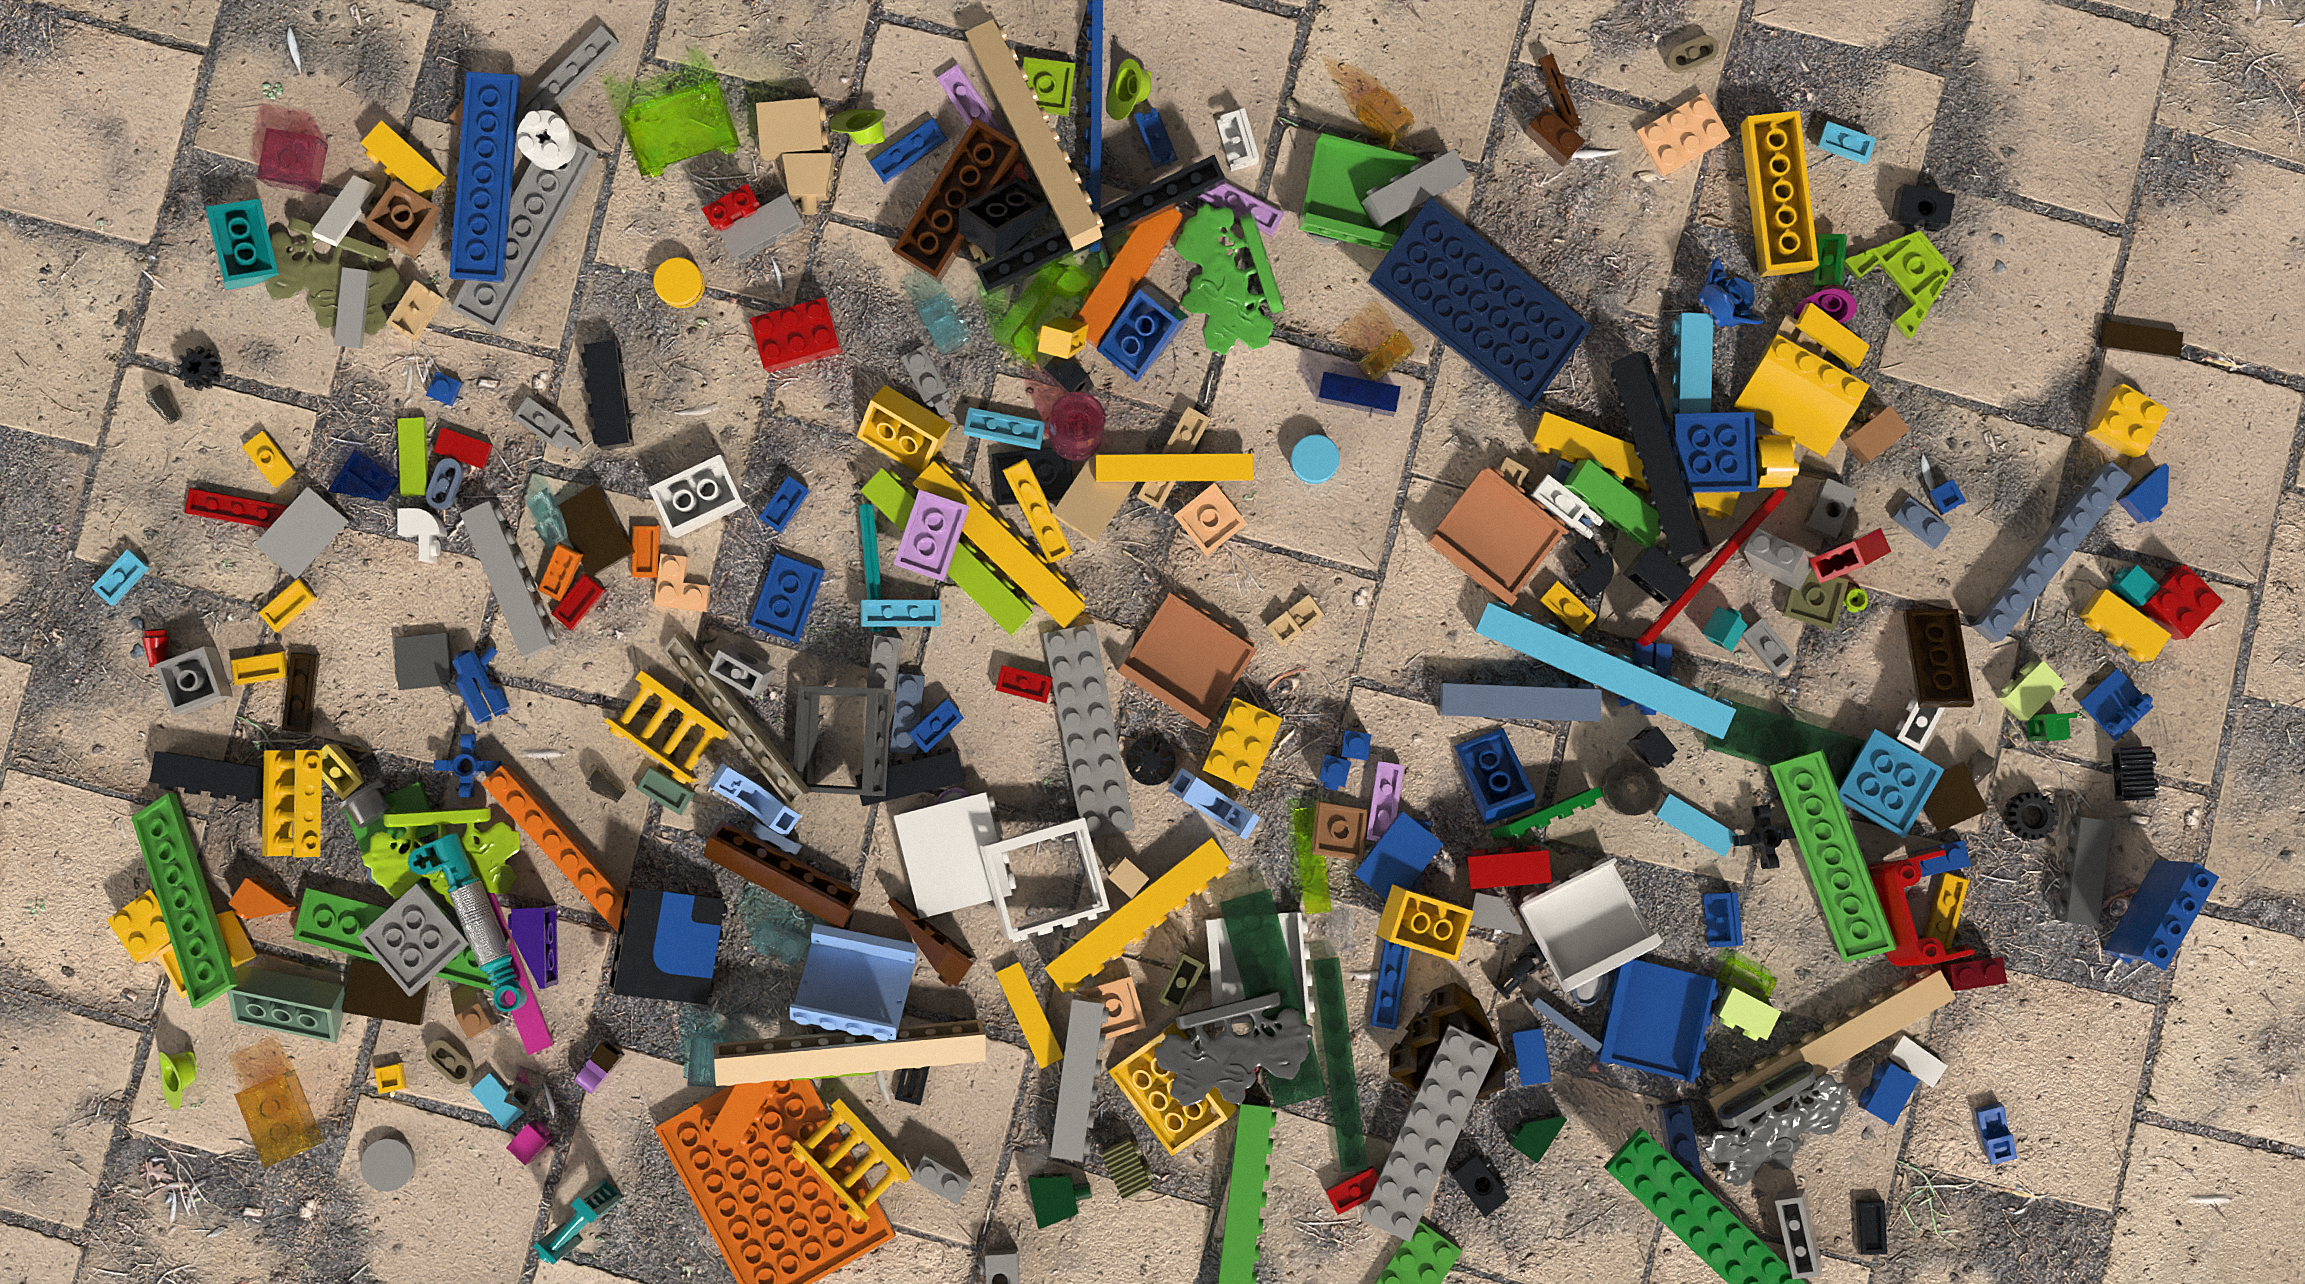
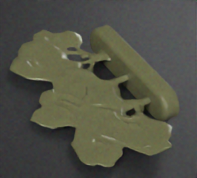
M291 216L288 228L305 235L307 241L302 244L293 245L290 237L285 232L277 231L271 235L270 240L279 275L264 281L270 297L273 300L287 299L305 289L310 294L307 304L311 311L316 312V321L319 328L335 326L342 267L351 268L340 258L342 249H346L362 255L361 261L353 269L371 271L365 333L375 335L380 329H384L387 326L386 312L382 306L400 301L406 284L400 281L399 274L395 268L387 267L380 271H372L368 265V260L371 258L385 262L390 251L345 235L338 246L335 247L332 260L328 262L317 259L312 250L315 243L320 240L313 237L312 234L316 224ZM288 246L293 247L291 252H286ZM304 249L307 250L303 258L297 261L292 259V256L298 250L302 253ZM309 254L312 255V262L307 259Z

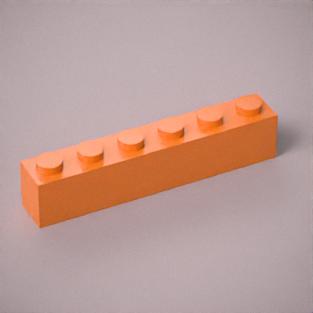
M1173 208L1129 229L1126 235L1129 239L1124 246L1119 245L1112 256L1115 260L1110 267L1105 266L1098 276L1099 284L1095 289L1092 287L1089 289L1083 299L1086 302L1081 311L1076 309L1070 318L1089 324L1086 336L1087 343L1095 348L1099 346L1182 222L1183 214Z

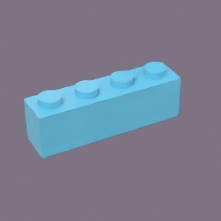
M1681 313L1673 321L1672 335L1676 336V346L1672 347L1671 352L1672 362H1675V372L1671 374V387H1674L1675 391L1674 398H1671L1670 413H1711L1713 314Z

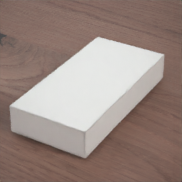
M1900 1035L1887 1054L1888 1058L1932 1088L1948 1067L1904 1035Z

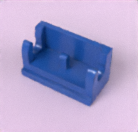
M1151 108V112L1143 115L1142 112L1134 114V120L1152 167L1156 169L1174 162L1178 158L1159 111L1157 112L1156 108Z
M1727 891L1703 894L1708 946H1743L1738 893Z
M1543 1026L1523 1028L1512 1032L1521 1085L1551 1082L1552 1075Z

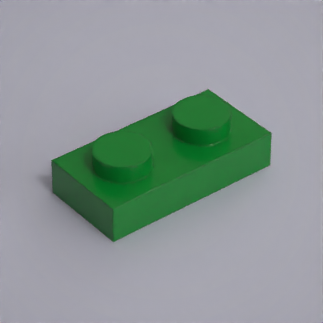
M1818 234L1817 253L1819 265L1815 268L1813 285L1816 288H1822L1830 284L1842 286L1847 236L1845 234Z

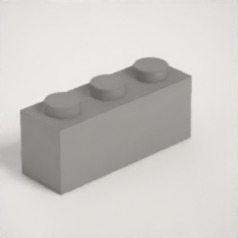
M787 193L772 196L767 204L756 208L757 212L754 215L745 219L742 217L734 220V225L727 230H718L737 263L805 226Z
M1805 1188L1780 1191L1777 1193L1775 1203L1792 1278L1818 1277L1821 1274L1823 1265Z

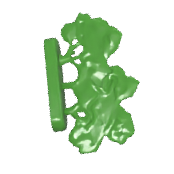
M1204 203L1203 206L1198 207L1196 216L1186 220L1183 231L1178 236L1174 245L1175 250L1185 260L1202 266L1201 274L1193 276L1189 285L1190 292L1184 295L1180 304L1192 314L1206 313L1209 315L1203 333L1206 347L1212 352L1217 351L1219 354L1226 355L1235 345L1236 339H1239L1252 350L1269 345L1268 337L1272 334L1275 325L1272 320L1260 313L1258 309L1260 303L1263 300H1267L1268 306L1274 314L1284 311L1285 307L1252 212H1249L1240 217L1244 236L1243 238H1238L1230 231L1234 223L1233 211L1225 206L1214 209L1209 204ZM1226 227L1228 232L1223 233L1220 229ZM1218 237H1228L1229 243L1234 242V245L1225 246L1219 243ZM1242 247L1249 248L1254 262V266L1245 270L1238 269L1234 262L1237 249ZM1228 249H1233L1231 255H1227ZM1258 273L1263 293L1254 294L1248 292L1249 275ZM1254 303V307L1251 310H1247V305Z

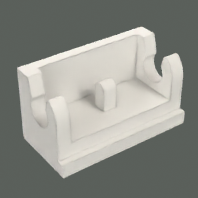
M1245 108L1221 115L1220 120H1217V125L1230 170L1234 171L1258 164L1259 155Z

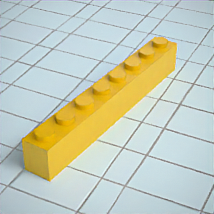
M1544 412L1540 416L1530 443L1536 446V451L1546 455H1550L1551 452L1560 455L1559 459L1572 464L1578 460L1592 458L1602 464V470L1606 473L1616 475L1623 482L1626 480L1634 483L1633 487L1644 492H1648L1649 489L1651 490L1650 485L1643 478L1642 469H1644L1642 460L1637 457L1633 444L1548 412ZM1740 492L1694 493L1698 508L1708 511V516L1722 520L1723 517L1726 518L1732 515Z
M933 461L912 483L914 487L918 490L969 506L970 509L962 532L1061 627L1066 629L1086 608V605L1083 603L1086 598L1075 588L1070 591L1064 585L1067 580L1055 570L1051 573L1045 567L1048 562L1039 553L1036 552L1032 555L1026 549L1029 544L1020 535L1017 534L1013 537L1007 531L1010 526L1000 516L994 519L988 513L991 508L981 498L975 501L969 495L972 490L962 480L959 483L954 481L950 477L953 472L943 462L938 465Z
M1209 838L1051 961L1044 969L1063 993L1068 990L1071 993L1075 992L1084 984L1082 979L1089 973L1094 977L1105 968L1102 963L1111 957L1114 961L1126 952L1123 947L1130 941L1134 944L1139 942L1147 935L1144 931L1151 925L1155 928L1168 919L1165 916L1166 913L1172 909L1177 912L1188 903L1186 898L1193 892L1199 895L1209 887L1207 881L1214 876L1219 879L1230 870L1228 868V865L1231 864L1230 860L1213 838Z

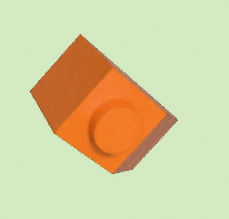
M256 876L246 877L228 903L234 908L233 912L243 919L290 912L298 908V905Z

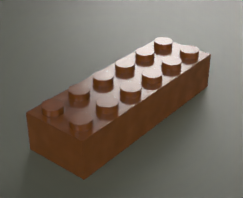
M974 118L892 251L895 256L936 282L941 283L967 241V238L959 233V208L1002 185L1022 153L1020 145L977 118Z

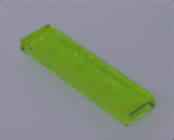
M1315 807L1294 809L1292 812L1305 915L1332 912L1325 856L1310 854Z

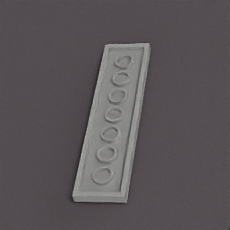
M577 141L576 152L571 161L559 166L558 169L546 170L536 166L533 162L530 163L511 198L504 283L466 280L451 306L452 310L497 334L500 333L598 155L595 150Z
M1095 624L1043 633L1078 817H1085L1090 838L1134 830Z
M1448 1024L1360 1217L1361 1220L1410 1242L1494 1059L1498 1046Z

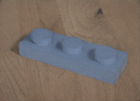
M898 674L890 752L917 754L918 746L909 737L907 732L921 720L925 676Z

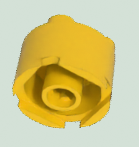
M1787 434L1755 435L1757 488L1788 487L1791 485L1793 476L1799 473L1798 460H1794L1793 453L1796 447L1795 437Z

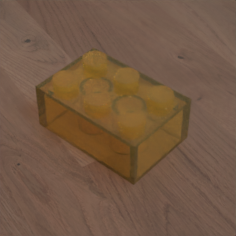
M295 1069L234 1094L264 1168L324 1143Z

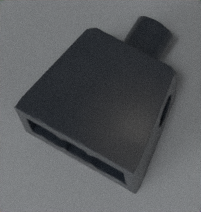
M1054 356L1041 369L1075 404L1094 387L1089 375L1071 357L1066 359Z

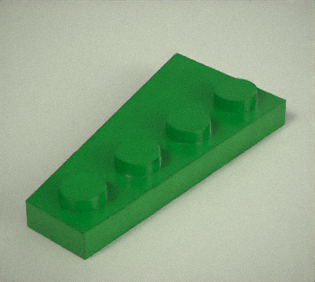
M1600 786L1589 788L1558 801L1556 805L1551 804L1535 810L1533 815L1528 814L1511 820V824L1496 826L1489 830L1493 839L1507 836L1517 839L1529 834L1528 828L1535 826L1536 829H1540L1550 825V819L1556 816L1560 820L1573 815L1572 809L1580 806L1584 810L1596 805L1595 800L1603 797Z

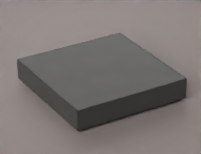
M449 633L394 638L398 690L441 686L440 680L450 682L453 679Z

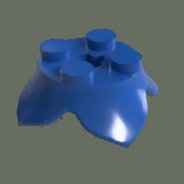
M1716 257L1710 265L1705 284L1697 294L1699 301L1704 306L1709 307L1713 313L1712 318L1714 322L1721 328L1725 325L1735 327L1740 324H1762L1763 319L1752 313V309H1750L1755 300L1754 284L1735 277L1725 280L1724 278L1727 277V274L1724 273L1723 265L1719 258Z

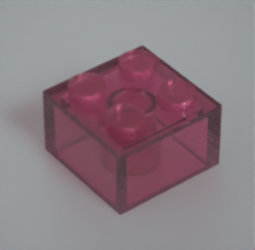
M266 128L257 179L267 186L319 195L328 144L318 136Z

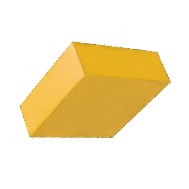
M403 1062L374 1068L378 1094L407 1088Z

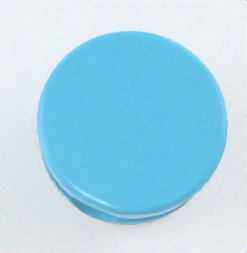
M1320 434L1307 435L1301 438L1292 450L1290 458L1291 468L1296 477L1305 483H1324L1335 474L1340 460L1339 451L1335 443L1328 437Z

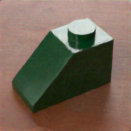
M1560 1113L1522 1119L1519 1124L1515 1123L1508 1133L1510 1138L1507 1142L1538 1164L1568 1119Z

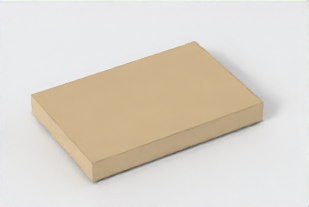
M1095 451L1052 512L1053 517L1093 543L1098 541L1137 483L1096 482V455L1100 454Z

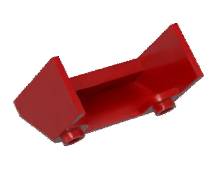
M1940 846L1874 862L1867 866L1897 945L1896 950L1885 952L1888 960L1895 966L1935 964L1975 954L1969 944L1944 949L1943 944L1934 937L1920 939L1917 937L1904 887L1915 885L1920 880L1922 871L1919 861L1946 855L1945 850Z

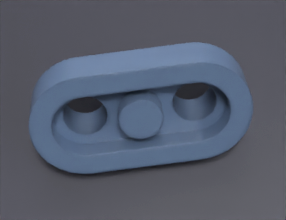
M446 458L436 465L426 492V500L431 507L444 510L454 503L464 476V468L461 463L454 459ZM454 468L455 474L449 477L447 474L448 470ZM444 492L446 495L445 499L439 501V494Z
M756 820L751 829L755 833V838L765 843L770 841L778 845V850L790 856L792 853L797 855L802 847L801 843L788 836L781 835L760 821Z

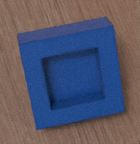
M436 372L426 396L453 407L463 383Z
M1954 479L1927 492L1940 515L1966 502Z

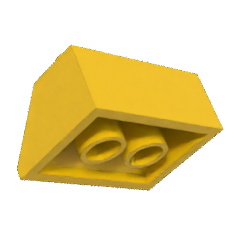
M884 385L871 399L857 438L916 473L921 474L935 459L945 442L952 424L894 389Z

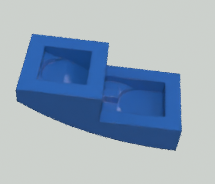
M1998 1102L1974 1108L1989 1163L1994 1165L2017 1159L2014 1138L2008 1129L2004 1105Z

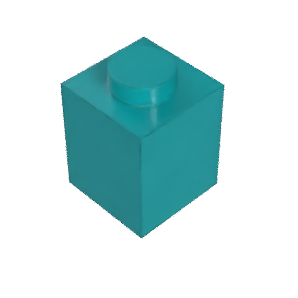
M2138 565L2124 566L2119 569L2113 576L2115 580L2110 584V587L2132 607L2143 606L2161 587Z
M1717 606L1701 633L1710 643L1732 652L1748 625L1741 619L1742 614L1730 607L1725 610Z

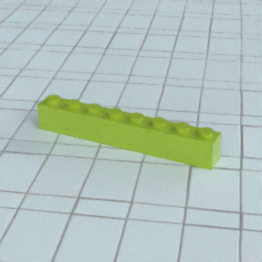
M881 468L860 491L897 527L905 532L917 494L910 487L904 490L899 485L902 480L892 470L887 473ZM958 541L947 575L1013 637L1033 617L1034 614L1030 611L1033 605L1023 596L1018 599L1012 593L1014 587L1006 579L1002 578L999 581L993 575L996 570L985 559L980 563L974 557L977 552L967 542L962 545Z

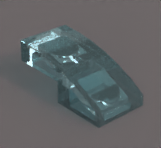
M548 487L525 501L539 522L538 525L534 526V529L548 549L568 537L563 516Z

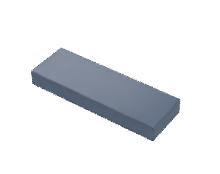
M1533 995L1530 999L1529 1005L1590 1050L1598 1052L1602 1047L1601 1043L1540 998Z

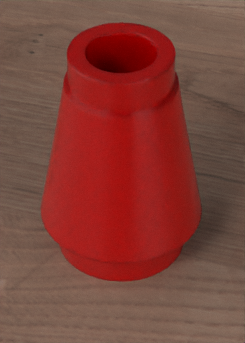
M166 629L144 630V637L141 638L149 667H154L155 664L167 659L169 635H167Z

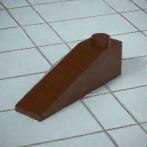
M891 897L888 900L889 905L934 970L940 974L938 979L949 987L952 984L957 987L974 965L977 958L925 919H919L917 913L897 898Z

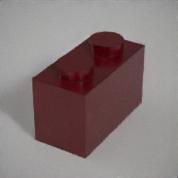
M1985 955L1940 962L1942 974L1952 991L2007 983L2002 956Z

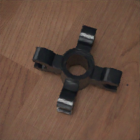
M1769 804L1752 806V814L1756 820V826L1751 829L1749 834L1732 836L1734 847L1752 845L1761 851L1760 863L1762 869L1779 868L1780 864L1775 848L1781 844L1782 840L1797 838L1794 829H1780L1776 825H1771V809ZM1765 831L1768 834L1767 843L1763 839V834Z

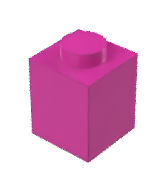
M533 1120L507 1145L506 1149L522 1164L527 1165L537 1157L553 1137L549 1134L550 1130L545 1124Z

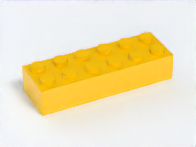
M1800 111L1747 116L1740 124L1759 277L1811 272L1819 265Z

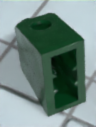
M1072 1173L1031 1174L1028 1177L1038 1229L1079 1214L1078 1201L1092 1198L1090 1182L1074 1185Z

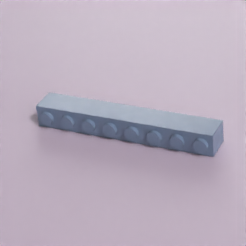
M2112 461L2099 465L1971 627L1991 643L2002 641L2130 482L2132 477Z

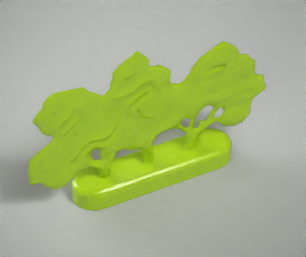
M490 807L390 812L383 814L384 825L386 827H405L406 833L398 839H394L388 833L376 832L370 838V849L362 854L361 858L363 859V865L371 868V879L378 885L383 886L385 891L394 899L401 898L422 877H427L430 879V888L438 895L443 894L446 902L454 908L447 891L449 884L443 870L433 874L420 875L412 872L408 866L409 855L417 849L414 847V842H418L420 847L426 845V843L421 842L416 837L417 827L437 825L438 839L448 835L445 833V824L467 823L466 832L463 838H460V841L474 875L480 878L486 893L497 894L508 893L511 885L517 880L510 865L505 864V860L520 850V833L512 831L510 826L506 825L503 821L494 824L487 832L483 833L474 828V823L485 822L491 819ZM474 836L479 837V844H475ZM408 839H410V848L404 854L399 853L402 843L406 844ZM397 842V846L391 849V843ZM434 848L432 849L435 856L425 857V860L421 862L422 866H426L425 863L429 860H437L440 865Z

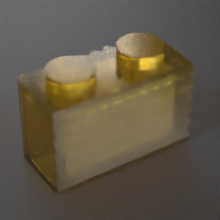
M1398 330L1358 362L1357 367L1371 385H1375L1376 381L1379 382L1380 378L1383 379L1384 375H1387L1388 372H1391L1392 369L1403 363L1405 359L1412 356L1415 347L1402 330Z

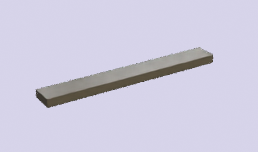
M682 632L675 634L662 651L791 809L798 807L812 791L718 677L709 673V665Z

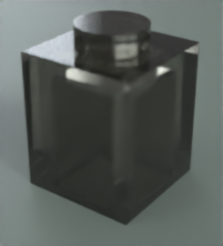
M520 1065L508 1087L504 1102L529 1112L541 1090L544 1075Z

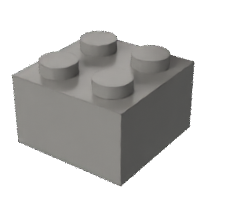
M203 646L154 665L171 714L186 715L233 697L216 648Z

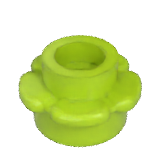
M1848 588L1844 596L1843 605L1852 613L1864 610L1868 604L1867 593L1861 588ZM1854 597L1857 598L1856 602H1853Z

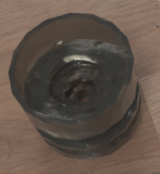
M1623 760L1612 763L1604 769L1598 784L1603 793V797H1600V800L1606 808L1616 814L1631 816L1645 814L1656 806L1661 797L1662 785L1659 775L1653 767L1643 761ZM1634 782L1637 791L1630 793L1627 784H1633Z

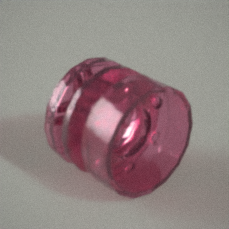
M1070 392L1061 396L1054 403L1050 414L1048 436L1050 445L1058 455L1072 461L1084 460L1093 456L1099 450L1106 422L1105 410L1101 403L1092 395L1083 392Z

